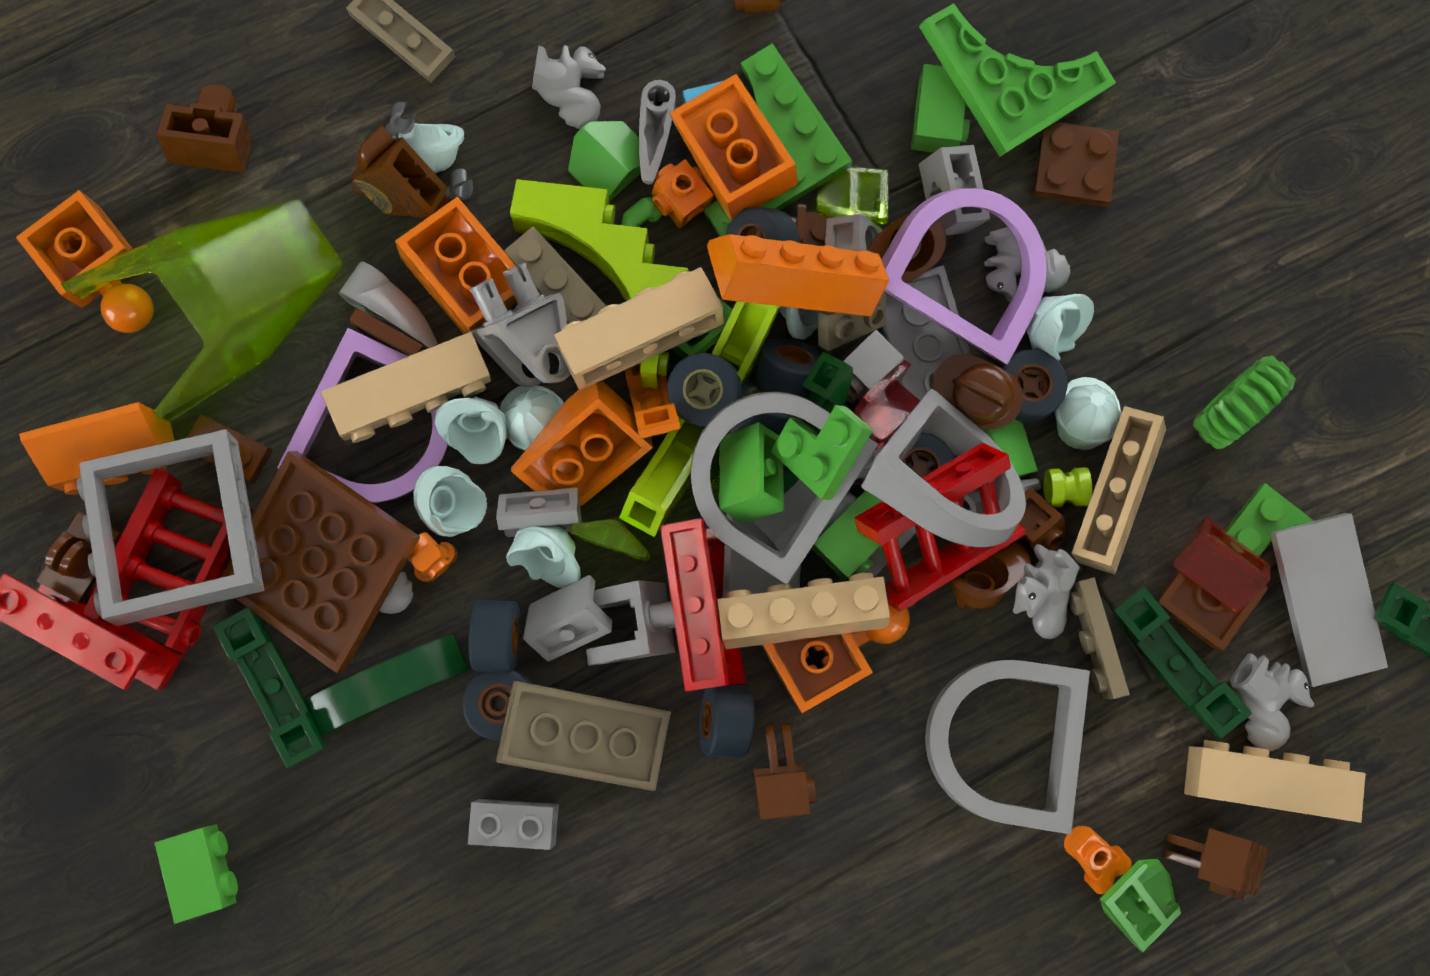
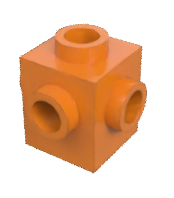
M686 159L676 166L670 163L663 167L655 176L656 181L651 193L653 195L652 201L657 210L663 216L669 215L679 229L701 214L710 205L714 196L707 187L708 183L697 167L692 168Z

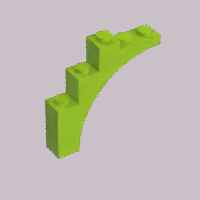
M516 179L510 210L515 232L524 234L533 226L544 238L577 252L595 264L615 284L625 301L634 298L638 292L645 288L659 287L670 282L678 273L688 271V268L653 264L655 244L649 243L647 228L614 225L615 205L609 204L607 189ZM662 352L641 362L642 387L658 389L660 375L667 376L669 352Z
M736 301L712 354L722 357L734 366L740 376L741 385L745 381H749L754 371L758 355L780 306ZM679 416L681 430L668 432L648 466L630 490L619 517L653 537L656 536L661 528L660 526L665 523L691 484V463L698 438L706 427L687 423Z

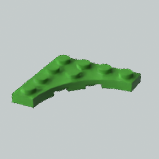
M954 3L925 19L919 25L920 30L999 157L1116 83L1097 51L1074 61L1057 63L1055 66L1034 65V61L1020 58L1010 53L1004 56L985 44L986 38L970 25Z
M773 43L741 62L742 71L749 81L757 106L796 164L798 185L760 206V208H773L780 211L851 168L852 160ZM716 200L704 209V213L718 236L721 237L726 235L727 227L731 221Z

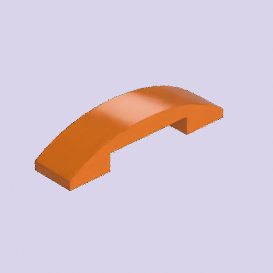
M641 362L625 369L640 439L681 430L674 403H669L666 376L660 375L658 389L642 387L640 373Z

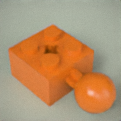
M80 190L16 237L59 294L67 300L83 308L102 294L101 314L105 322L114 330L122 333L138 332L144 329L152 320L154 306L149 294L139 286L123 284L120 281L142 264V259L101 207Z
M888 604L890 614L888 628L762 644L761 646L798 712L804 713L873 673L859 647L870 640L879 644H890L902 638L910 623L908 608L899 612ZM812 647L815 652L820 650L824 652L825 657L820 660L822 664L820 669L815 665H807L805 659L809 656L808 648Z

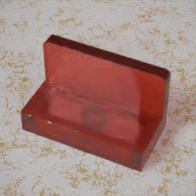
M906 360L871 388L862 397L853 412L873 429L869 438L878 444L876 449L899 429L920 402L916 396L900 384L911 366Z
M1206 517L1195 527L1193 540L1174 559L1173 563L1174 567L1235 612L1240 611L1270 581V564Z

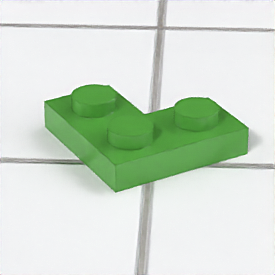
M835 405L819 435L803 420L790 417L771 452L820 499L832 500L873 429L846 406Z
M1264 483L1259 485L1214 545L1244 569L1252 567L1269 543L1272 542L1270 532L1314 520Z

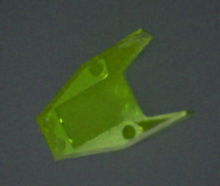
M298 199L177 228L61 283L65 291L83 299L110 281L144 273H153L159 277L204 342L202 351L154 410V414L158 419L171 422L270 358L344 264Z

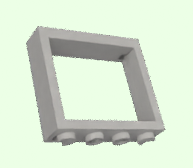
M226 429L79 463L81 477L77 478V489L81 499L85 501L87 514L82 517V525L86 536L91 541L92 553L88 555V565L91 574L96 578L98 592L94 594V605L96 612L100 617L102 616V619L120 626L264 591L238 441ZM214 455L234 575L122 601L104 480Z

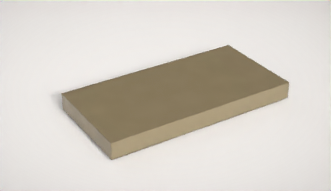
M513 680L496 762L655 791L671 711Z

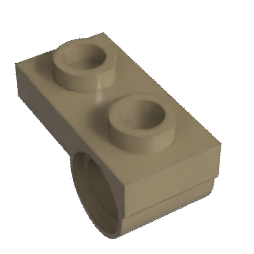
M883 292L872 316L818 310V346L830 351L885 326L886 292Z

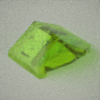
M860 167L847 169L826 182L817 193V210L831 218L861 213L873 223L887 224L888 170Z
M620 518L572 525L570 533L575 539L649 563L651 557L649 551Z

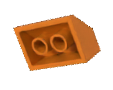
M458 197L395 240L400 259L463 334L469 333L471 330L483 325L482 323L485 321L473 294L469 290L471 287L493 278L507 311L511 310L517 303L505 276L502 274V272L510 270V268L516 265Z
M139 402L19 434L21 443L47 486L65 491L66 495L79 494L77 478L81 477L80 462L175 441L170 418ZM166 466L157 467V469L162 471L167 469ZM155 468L140 472H142V474L149 475L153 473ZM135 473L105 479L104 482L106 485L123 483L129 480L128 475Z

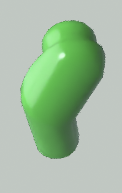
M651 197L641 198L625 211L621 225L640 227L647 219L650 222L658 221L662 214L655 207Z

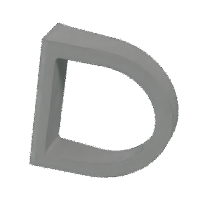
M930 389L877 455L861 488L875 495L919 526L946 540L973 547L999 545L1009 539L1023 518L1026 508L1023 485L1011 462V469L997 476L993 481L1000 505V513L992 515L975 513L954 504L902 462L919 440L922 433L938 437L957 456L962 455L982 442L1002 451L982 429L938 392Z
M782 392L756 393L740 398L724 407L703 429L692 457V490L702 518L722 542L780 581L788 584L878 444L868 438L833 499L825 500L816 496L782 550L776 551L735 525L719 509L712 494L710 484V469L715 450L730 429L741 421L758 414L786 413L802 418L822 430L831 413L797 395Z
M1000 660L972 666L956 675L936 697L926 725L925 743L927 757L931 770L942 789L958 805L983 818L1004 824L1071 834L1090 671L1019 660ZM1007 678L1054 685L1059 688L1044 809L988 800L976 793L964 782L953 764L948 742L952 717L961 701L974 689L987 682Z

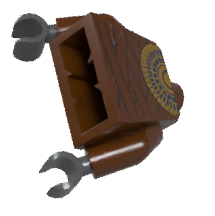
M398 102L392 108L390 123L387 126L384 124L379 126L362 143L355 158L357 167L351 175L352 187L355 193L366 195L381 212L387 215L411 216L417 219H425L451 202L450 199L453 197H458L460 200L470 198L473 193V181L468 180L466 182V170L457 169L451 173L450 186L447 187L403 137L396 138L395 135L397 133L407 134L412 131L416 113H413L410 118L401 119L400 115L404 111L405 103Z

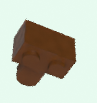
M211 84L201 89L197 103H191L190 107L165 105L156 136L168 163L245 173L253 141L244 115L236 113L237 105L230 89L223 85Z
M78 511L68 530L63 532L50 547L45 559L46 566L37 582L77 604L87 605L97 582L96 578L91 574L88 565V555L92 553L91 541L86 536L82 525V517L87 514ZM111 525L115 548L123 530Z
M789 723L781 724L785 764L778 765L773 725L765 726L769 766L753 768L757 811L760 820L811 814L809 804L817 803L814 778L806 776L802 763H795Z
M1211 828L1208 831L1205 844L1168 833L1167 842L1202 852L1201 859L1197 860L1164 849L1162 857L1199 869L1197 878L1210 882L1208 890L1243 900L1245 893L1258 895L1268 855V847Z

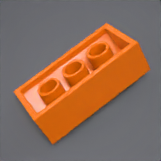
M733 234L711 239L707 244L722 300L872 316L889 282V277L880 255L867 250L855 251L839 249L830 245L816 246L801 244L792 240L778 241L763 239L754 235L740 236Z

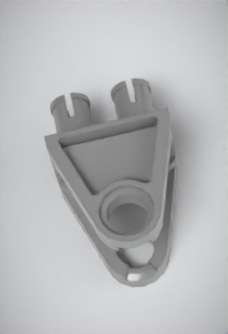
M525 262L502 272L518 303L513 310L507 311L493 278L471 287L469 290L473 294L485 321L482 323L483 325L470 332H472L474 339L515 383L523 387H532L539 385L541 382H561L570 376L571 373L559 351L554 334L560 332L567 325L564 299L560 292L549 296L539 294ZM548 352L555 354L559 360V372L555 375L549 373ZM522 363L535 377L529 378L523 373Z
M638 580L594 590L593 602L600 609L628 604L631 605V608H635L638 631H634L635 640L587 649L588 666L676 652L673 638V628H675L672 601L667 599L665 583Z

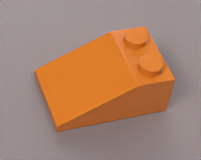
M737 74L669 112L712 193L730 221L744 209L760 207L798 185L795 162Z
M600 381L580 391L578 390L566 400L511 467V472L534 491L578 488L581 507L653 448L652 437L640 439L634 409L608 385Z

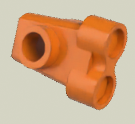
M423 532L419 535L420 538L408 560L415 567V576L419 580L429 583L435 581L456 561L458 552L450 543L441 542L438 545L427 532Z
M1074 827L1071 834H1067L1065 837L1064 848L1066 852L1079 862L1085 871V881L1097 894H1105L1113 886L1114 879L1119 875L1125 874L1131 868L1132 861L1119 846H1110L1090 827Z

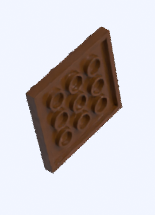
M288 451L252 518L264 591L236 597L235 599L246 607H251L266 622L334 672L340 673L346 671L420 536L298 451ZM232 558L221 578L234 575Z

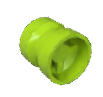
M1087 467L1074 468L1071 472L1066 473L1059 468L1047 469L1043 480L1045 500L1053 508L1062 507L1066 502L1072 503L1076 507L1089 506L1092 498V479L1089 469Z

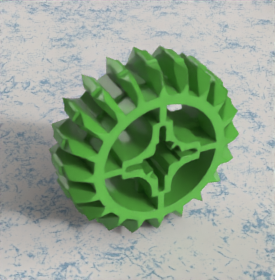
M1274 356L1263 357L1228 384L1225 389L1203 408L1194 419L1193 427L1199 432L1198 435L1206 443H1210L1216 449L1225 448L1248 432L1262 418L1269 414L1275 406L1281 403V400L1293 389L1296 378L1289 372L1290 369L1282 361L1279 362Z

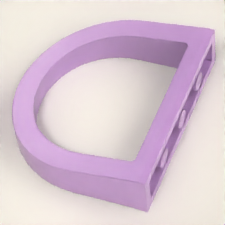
M964 188L948 190L921 203L906 218L882 258V263L889 277V282L884 292L989 357L1004 364L1009 363L1042 299L1046 283V256L1041 237L1028 215L1013 201L1003 195L985 189ZM962 207L981 208L1000 218L1012 231L1021 253L1022 270L1019 286L991 336L901 279L928 228L942 215Z
M347 328L277 468L279 469L288 451H298L306 457L329 412L321 391L343 383L355 358L360 357L383 367L408 356ZM437 411L431 412L432 435L426 452L421 460L403 476L381 484H359L343 479L335 474H330L371 503L388 502L413 492L421 474L432 466H439L447 449L448 443L440 436L434 423Z

